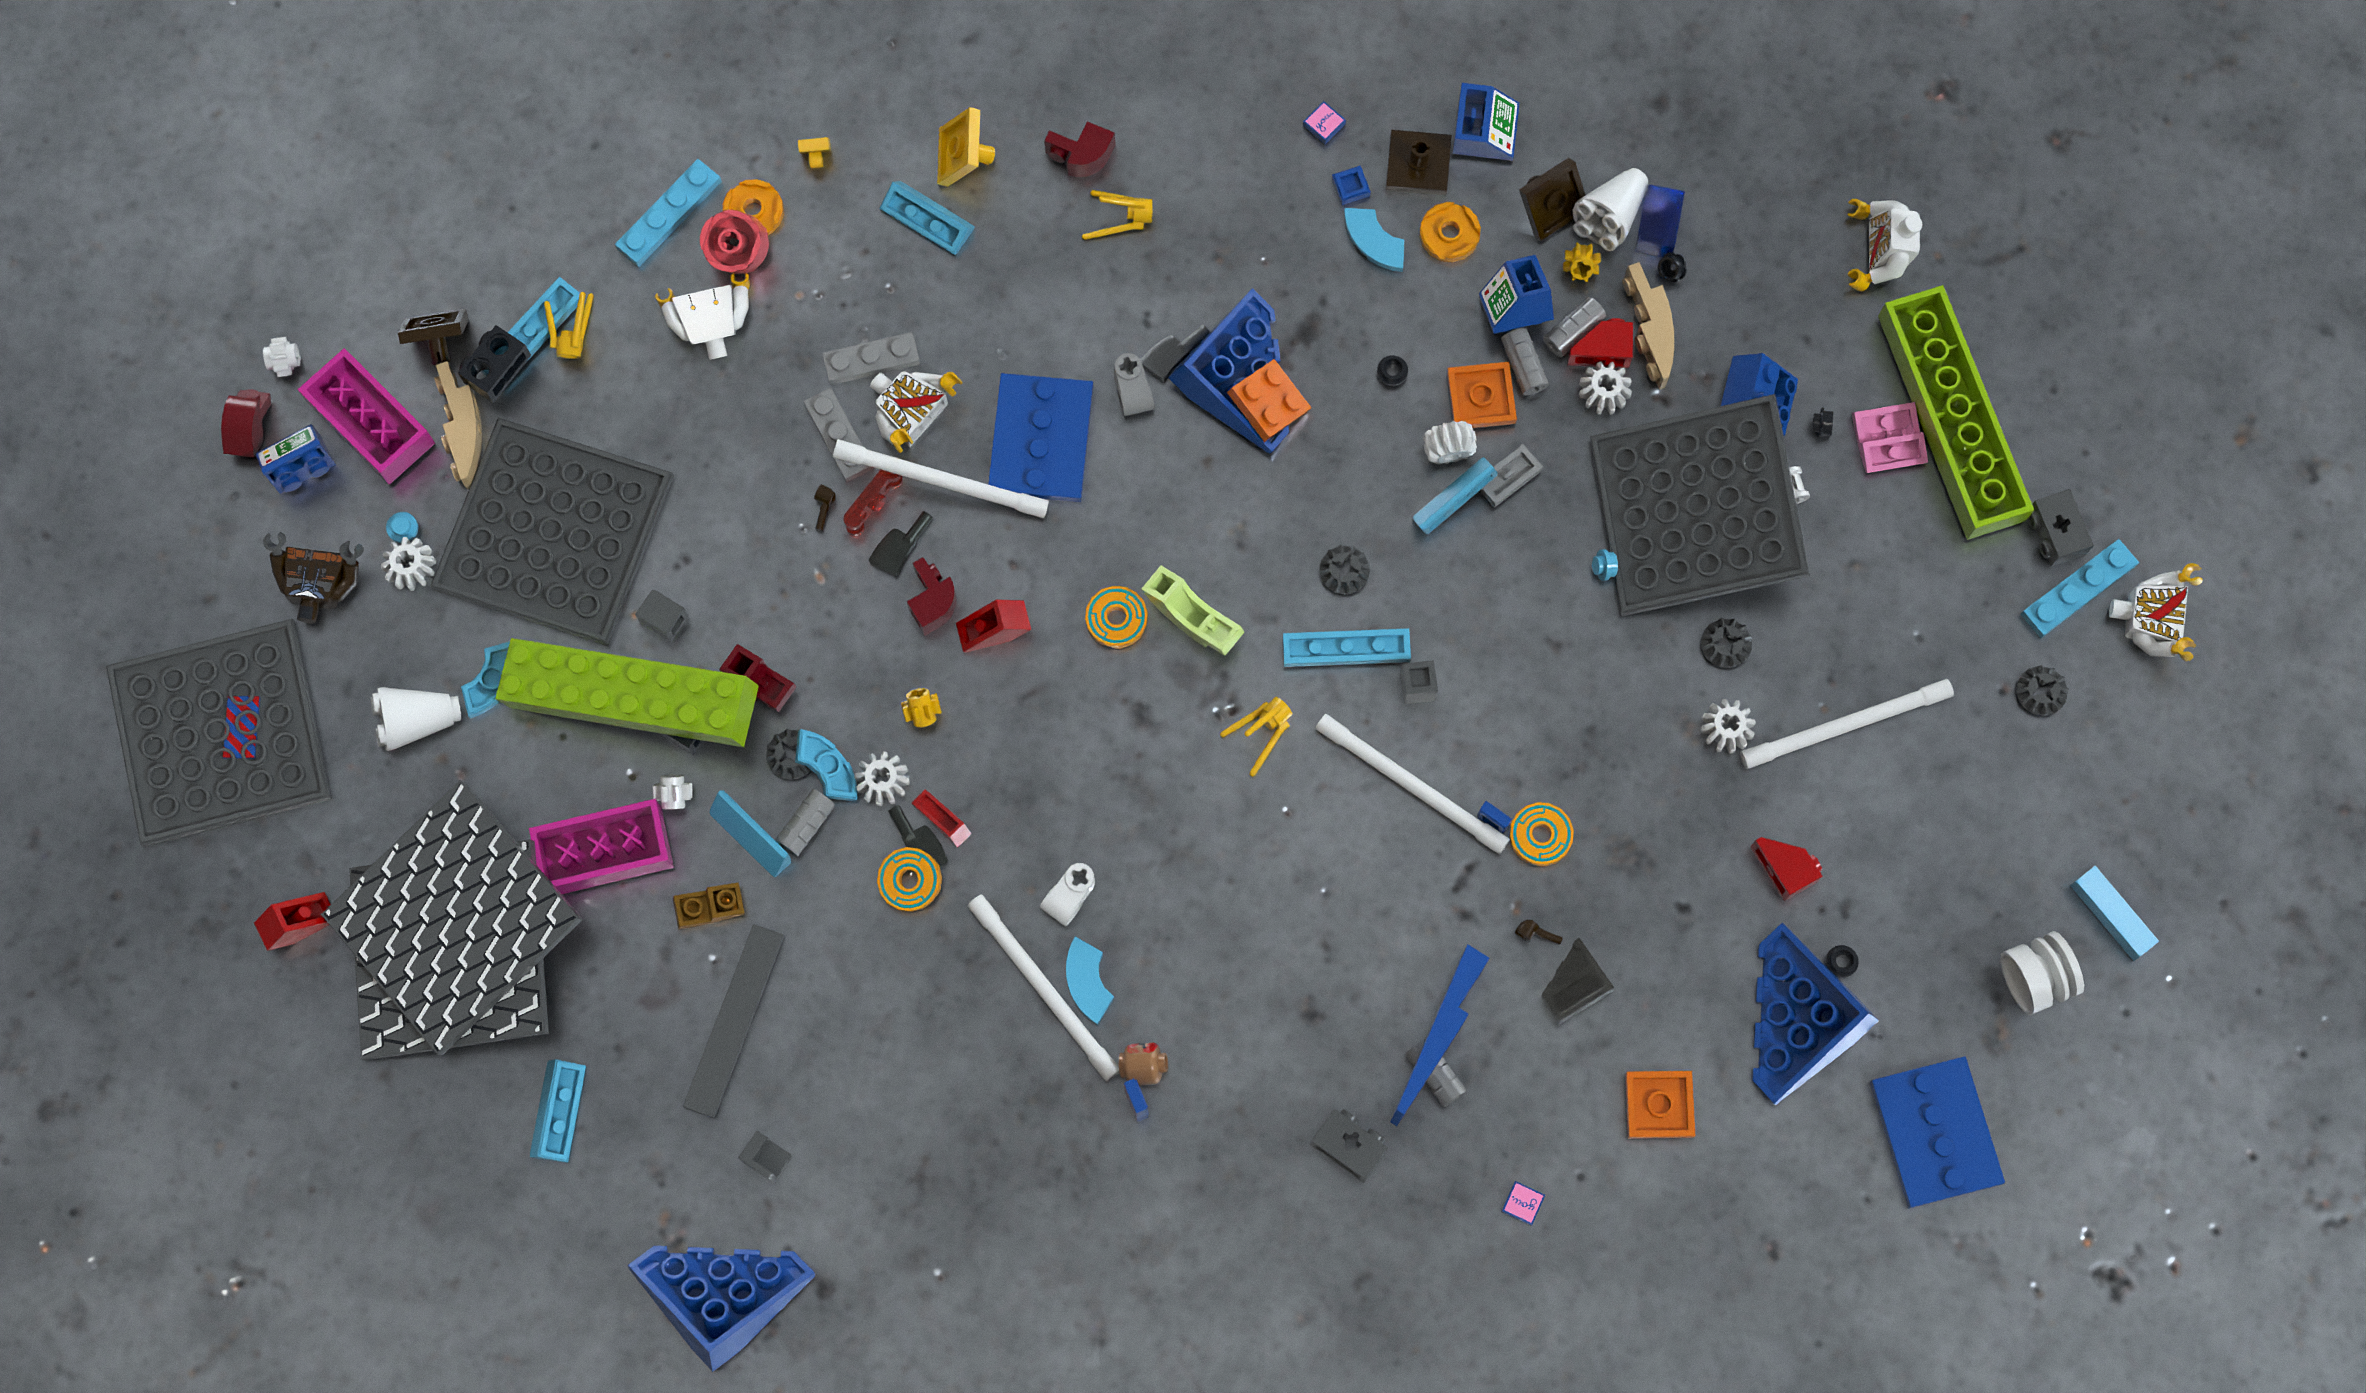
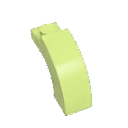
M1162 565L1141 588L1147 598L1164 616L1205 648L1210 646L1226 656L1245 633L1240 625L1201 600L1190 589L1183 578Z

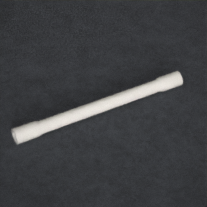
M837 439L832 456L854 464L867 465L1008 506L1019 512L1043 519L1049 504V500L998 488L868 450L863 446Z
M1948 679L1941 680L1907 695L1782 739L1765 742L1740 751L1741 761L1746 769L1761 765L1795 750L1917 707L1928 706L1954 696L1953 687Z
M1324 714L1315 728L1318 732L1354 753L1474 835L1478 841L1500 855L1509 843L1510 839L1501 832L1462 809L1352 734L1348 728L1329 715Z
M982 894L974 898L967 905L982 926L991 933L1088 1056L1089 1061L1106 1082L1112 1080L1120 1073L1116 1062L1090 1034L1003 924L1000 916Z

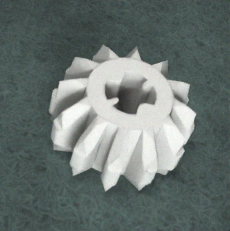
M1613 361L1609 363L1608 368H1605L1601 362L1596 364L1595 369L1587 368L1585 371L1586 377L1581 378L1579 385L1583 388L1579 393L1580 398L1588 399L1585 404L1586 408L1596 405L1597 414H1601L1603 408H1606L1610 415L1615 412V406L1620 409L1624 408L1626 405L1625 399L1630 398L1632 393L1628 388L1632 382L1631 378L1623 377L1625 374L1624 368L1615 371Z
M1465 421L1443 423L1439 426H1433L1431 430L1424 433L1423 446L1425 454L1428 456V460L1435 464L1458 462L1459 460L1467 459L1476 452L1477 439L1475 431H1473L1472 425Z
M403 537L399 546L397 543L391 542L390 545L393 551L383 552V557L387 561L381 564V569L387 572L385 575L386 580L389 583L395 582L396 588L400 590L407 585L410 591H414L416 582L426 586L427 582L424 577L434 576V571L430 567L436 564V559L430 556L432 549L428 545L422 546V541L418 538H415L410 543L407 537ZM408 560L414 561L413 563L409 562L410 567L404 568V565H408L406 563Z
M1722 699L1720 707L1712 703L1709 707L1710 713H1704L1702 716V720L1706 724L1701 727V733L1710 734L1705 741L1706 744H1712L1714 741L1718 743L1716 746L1717 752H1721L1724 745H1726L1727 751L1730 754L1735 752L1736 746L1744 749L1747 746L1746 739L1754 737L1755 733L1749 728L1754 727L1756 722L1754 719L1746 718L1751 712L1750 708H1745L1742 711L1738 709L1740 706L1739 700H1736L1732 707H1730L1727 699ZM1731 722L1734 726L1733 729L1728 728L1725 730L1722 727L1723 724L1727 725Z
M883 751L881 759L877 760L876 756L872 753L869 755L870 764L864 761L859 763L860 768L864 772L855 773V779L861 782L856 786L858 793L866 792L864 799L868 803L876 797L877 806L881 807L883 805L884 798H888L891 805L895 804L893 794L903 797L905 791L900 786H906L910 783L909 778L903 776L908 772L907 766H898L900 758L897 755L889 760L888 753ZM878 775L880 777L887 775L889 781H880L878 783L876 777Z

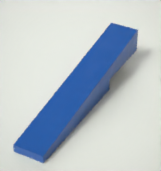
M1468 944L1460 957L1390 1122L1395 1126H1398L1469 1015L1460 1009L1459 1006L1490 958Z

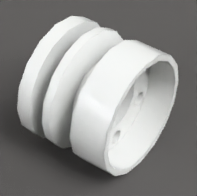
M2055 931L2047 933L2043 936V939L2038 937L2032 940L2031 949L2027 945L2021 944L2001 953L2000 963L2006 984L2018 1006L2028 1015L2051 1007L2053 1005V998L2059 1002H2064L2069 999V996L2073 998L2084 992L2083 975L2079 963L2067 941Z

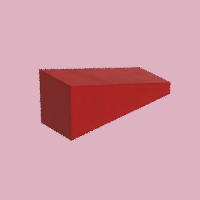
M926 789L912 802V805L957 848L971 835L966 825Z

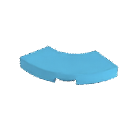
M1345 208V226L1353 245L1370 262L1377 266L1403 272L1404 239L1393 237L1382 229L1377 221L1375 209Z
M510 641L485 648V661L481 672L471 682L461 686L470 719L487 712L499 703L495 698Z
M800 729L797 737L795 763L807 766L818 776L823 787V795L826 797L855 802L858 795L857 783L850 763L846 761L831 741L814 732Z
M1075 936L1069 948L1066 961L1068 987L1079 1010L1098 1026L1114 999V996L1105 989L1099 977V965L1103 952Z

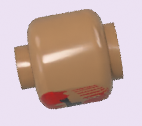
M1154 1042L1129 1044L1126 1046L1125 1051L1119 1054L1121 1078H1126L1127 1081L1131 1079L1137 1080L1139 1086L1155 1085L1160 1082L1162 1073L1168 1072L1167 1054L1161 1053L1159 1046Z

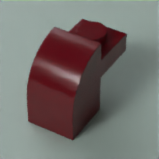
M1088 121L1078 141L1050 130L1044 140L1045 153L1054 161L1060 163L1066 161L1068 175L1074 177H1087L1099 172L1108 162L1116 145L1115 132Z
M247 389L239 390L236 396L229 395L227 397L221 422L223 454L254 457L264 441L262 419L271 405L270 393Z
M924 557L912 564L917 577L926 590L906 602L910 613L924 636L950 620L955 611L957 599L951 577L939 582L943 578L935 564L928 565Z
M736 644L719 668L720 672L747 676L759 686L755 701L759 700L778 713L797 688L792 681L770 669L762 658L739 644Z

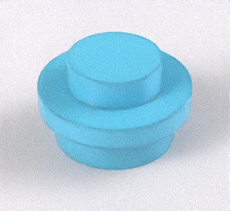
M398 512L387 521L386 531L388 536L397 543H401L403 537H407L411 541L418 532V523L413 515L407 512Z
M1600 549L1592 560L1593 572L1595 575H1598L1601 581H1607L1610 577H1615L1618 571L1616 554L1608 552L1606 549Z

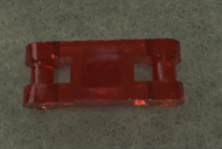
M880 469L844 515L843 520L850 536L858 537L864 533V522L873 511L878 512L883 507L887 499L885 496L891 489H897L903 484V476Z

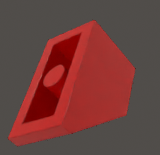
M1611 318L1600 322L1570 349L1567 366L1596 367V364L1601 362L1604 367H1608L1609 363L1613 361L1615 364L1614 368H1629L1633 358V322H1625V320L1620 318Z
M996 599L956 622L963 652H971L1010 642L1032 630L1024 600Z
M1763 837L1756 839L1751 845V849L1784 902L1813 886L1823 877L1820 862L1813 854L1809 855L1805 848Z
M325 892L271 904L254 922V925L267 951L293 945L329 926V923L321 914L331 904Z

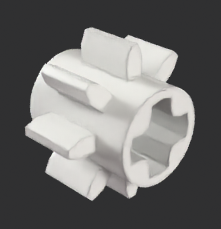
M286 337L271 339L272 344L263 349L267 370H274V373H277V377L293 375L292 370H294V367L300 366V354L297 344H290Z
M681 774L661 775L660 783H655L652 786L653 799L656 798L657 801H661V809L685 808V800L693 798L692 783H684V775Z

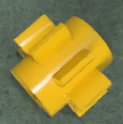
M1577 242L1572 251L1565 250V259L1567 261L1563 262V270L1565 272L1571 271L1572 281L1579 279L1588 282V278L1592 274H1599L1598 264L1601 262V254H1593V245L1591 243L1587 246L1580 245Z
M918 688L906 694L907 701L901 702L905 722L913 721L915 727H926L936 721L935 714L942 713L937 693L930 695L929 690L926 688Z

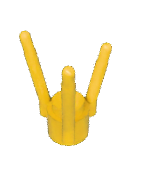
M1092 190L1090 194L1099 197L1100 202L1127 206V219H1133V222L1082 235V239L1087 240L1133 229L1143 230L1144 223H1152V199L1134 198Z
M580 292L573 331H561V335L558 337L550 302H544L550 334V348L556 349L557 357L568 359L581 358L583 340L594 298L592 293L588 294L584 304L586 294L585 292Z
M1274 697L1269 703L1264 702L1258 709L1221 731L1220 736L1225 737L1258 716L1260 719L1245 731L1244 735L1246 737H1249L1263 725L1270 730H1273L1275 727L1277 728L1249 773L1253 777L1268 757L1282 733L1290 726L1287 720L1293 713L1283 700Z

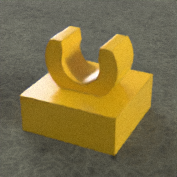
M828 137L798 140L799 153L809 154L811 168L824 167L822 152H831V143Z

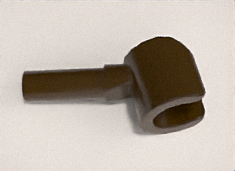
M821 484L814 496V500L822 503L815 529L823 531L827 511L834 504L836 494L831 488Z
M1533 920L1521 922L1515 930L1516 935L1530 942L1534 934L1559 945L1563 937L1540 928Z

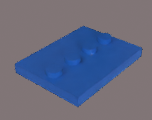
M1001 373L988 485L1016 493H1025L1042 499L1081 502L1093 381Z
M1966 1056L1870 1081L1908 1209L2005 1184Z

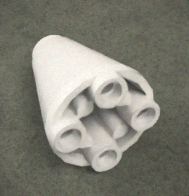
M1631 168L1580 198L1573 208V217L1576 222L1573 229L1577 235L1589 238L1607 251H1613L1622 244L1628 235L1647 190L1648 178L1639 169Z
M381 687L377 688V693H372V697H370L373 716L379 715L380 725H377V728H375L378 747L385 746L386 751L397 749L450 727L456 721H461L458 696L450 697L446 693Z

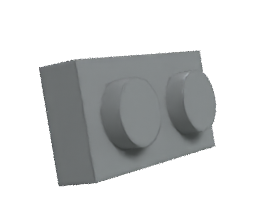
M1522 444L1494 466L1498 473L1497 476L1483 487L1480 492L1495 508L1543 470V466L1527 447Z

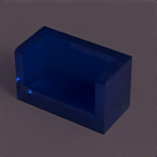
M1648 185L1635 252L1664 257L1665 254L1674 251L1685 191Z

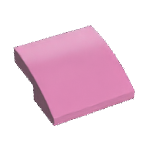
M1915 402L1851 413L1859 452L1866 473L1928 463L1924 433L1920 432Z

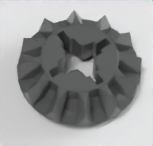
M1340 544L1338 547L1328 550L1323 559H1321V579L1325 586L1335 593L1351 594L1357 592L1366 584L1369 578L1370 564L1365 554L1354 546L1349 547ZM1347 559H1350V569L1354 570V572H1347L1342 580H1340V569L1336 566L1343 565Z
M1720 618L1710 623L1705 629L1701 639V646L1704 655L1711 663L1723 668H1732L1742 664L1750 655L1752 636L1747 631L1746 625L1738 623L1735 618ZM1724 631L1729 639L1737 640V642L1732 644L1731 652L1727 650L1726 645L1717 644L1722 641Z
M2043 665L2026 670L2019 678L2016 688L2017 697L2021 705L2029 712L2041 716L2051 715L2059 711L2066 703L2069 691L2065 683V677L2057 673L2055 668L2043 667ZM2039 682L2042 686L2047 684L2053 685L2047 692L2049 697H2046L2045 694L2033 696L2039 687Z
M786 729L780 734H775L774 738L767 745V763L774 774L784 779H799L811 771L807 766L795 763V760L793 761L791 758L783 759L786 756L783 745L789 746L791 749L797 747V730Z

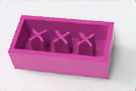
M345 348L297 389L306 402L389 485L435 444L428 431Z
M656 798L529 828L531 840L535 841L536 865L561 894L674 868L663 812Z

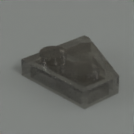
M1578 938L1572 944V949L1564 962L1562 961L1554 978L1543 991L1541 999L1560 1025L1614 992V986L1582 940Z

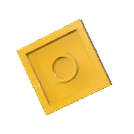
M969 107L939 128L937 184L948 187L978 168L979 162L985 165L993 162L995 148L979 143L980 110Z

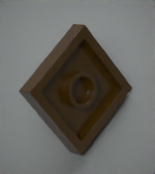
M1391 130L1386 190L1446 196L1452 135Z
M1569 157L1541 176L1535 175L1531 177L1527 185L1519 189L1533 234L1540 241L1574 220L1573 208L1575 203L1586 195L1576 162Z
M461 309L405 318L397 332L400 344L427 340L432 365L439 364V361L441 363L450 362L451 357L449 356L445 337L463 334L469 321L467 310Z

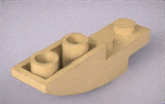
M1640 262L1627 267L1622 282L1628 296L1632 295L1636 304L1634 306L1635 315L1638 321L1642 323L1639 325L1636 337H1634L1636 348L1640 354L1644 353L1648 362L1646 364L1648 376L1652 382L1656 381L1660 390L1666 387L1673 364L1674 326L1672 313L1663 285L1651 289Z
M448 361L436 365L439 376L434 377L440 395L445 394L448 401L443 406L449 422L442 424L446 435L441 436V440L446 453H452L455 463L450 464L456 482L462 481L468 490L481 461L482 425L475 394L469 384L459 387L455 373Z

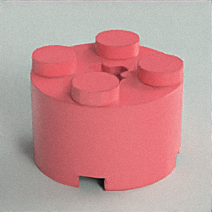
M725 210L712 216L705 222L700 234V246L706 260L714 268L733 274H745L755 271L764 261L769 247L768 232L762 223L752 215L736 210ZM731 238L739 240L738 246L730 244Z

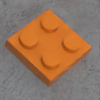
M1275 359L1233 386L1227 392L1264 442L1312 408Z
M1509 362L1447 368L1453 421H1465L1471 424L1472 428L1516 424L1517 416Z
M1631 1071L1625 1073L1628 1139L1695 1137L1692 1071Z

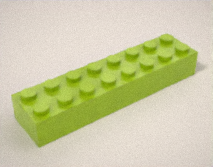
M1941 285L1886 302L1878 315L1879 321L1911 401L1915 402L1917 416L1966 539H1972L2026 522L2034 511L2033 505L1944 286Z
M511 638L495 699L511 709L744 747L759 686L743 675Z

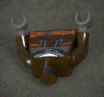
M282 532L278 534L279 544L272 543L270 533L264 537V547L272 551L269 555L272 573L280 592L292 604L300 605L297 615L298 621L311 624L316 623L319 608L335 609L338 602L343 601L357 586L359 562L356 558L360 557L364 552V547L361 544L355 546L354 554L349 550L350 541L340 546L339 553L286 547V551H283L281 547L286 542L285 534Z

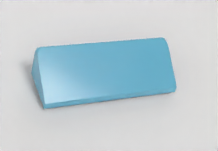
M902 181L892 182L879 208L954 255L958 253L975 228L974 225Z
M1481 458L1413 516L1414 521L1425 534L1431 533L1497 476V471L1486 458Z
M720 790L717 793L710 808V815L773 877H777L791 863L789 854L724 790Z
M2096 866L2070 885L2133 961L2159 942Z
M557 1059L547 1062L530 1157L568 1163L586 1070L585 1065Z

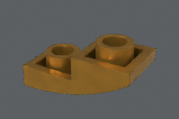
M739 882L707 887L706 891L673 896L678 930L744 915Z

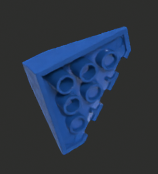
M1252 288L1168 378L1191 401L1270 454L1287 436L1289 426L1264 442L1227 394L1233 386L1273 359L1277 363L1281 362L1278 339H1272L1270 323L1276 321L1275 311Z
M1783 922L1759 944L1758 957L1763 959V977H1757L1756 1002L1761 1004V1023H1755L1754 1048L1759 1049V1068H1753V1081L1775 1105L1854 1045L1879 1021Z
M653 1246L628 1264L632 1274L690 1348L712 1372L739 1353L815 1277V1272L794 1251H781V1257H763L760 1250L734 1249V1255H715L714 1248L688 1247L687 1253H668L667 1246Z

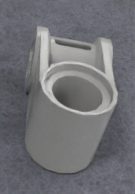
M1133 353L1121 354L1114 364V380L1124 417L1155 409L1152 392L1146 380L1140 358ZM1128 367L1130 371H1133V374L1128 375L1123 368Z

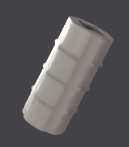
M1588 297L1579 306H1576L1569 315L1565 316L1560 323L1553 326V329L1543 337V340L1553 354L1562 358L1583 337L1605 320L1607 314L1594 298Z
M1527 328L1515 329L1502 336L1501 341L1506 351L1505 354L1509 358L1511 368L1514 370L1517 378L1516 382L1519 383L1523 395L1536 394L1547 388L1549 383L1544 373L1545 369L1541 366L1539 355L1535 351L1534 342L1531 341Z
M812 789L806 799L802 801L797 811L793 813L786 826H783V830L775 841L788 853L798 857L805 846L808 845L813 835L817 833L824 820H827V816L833 810L835 804L821 792Z
M1425 1039L1405 1054L1413 1066ZM1442 1057L1426 1081V1084L1433 1092V1096H1436L1445 1108L1466 1093L1467 1090L1458 1079V1076L1449 1067V1063H1446Z

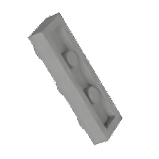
M913 332L822 353L830 385L920 364Z
M831 387L803 401L832 456L837 439L863 446ZM833 457L846 483L874 469V467L863 464L858 465Z

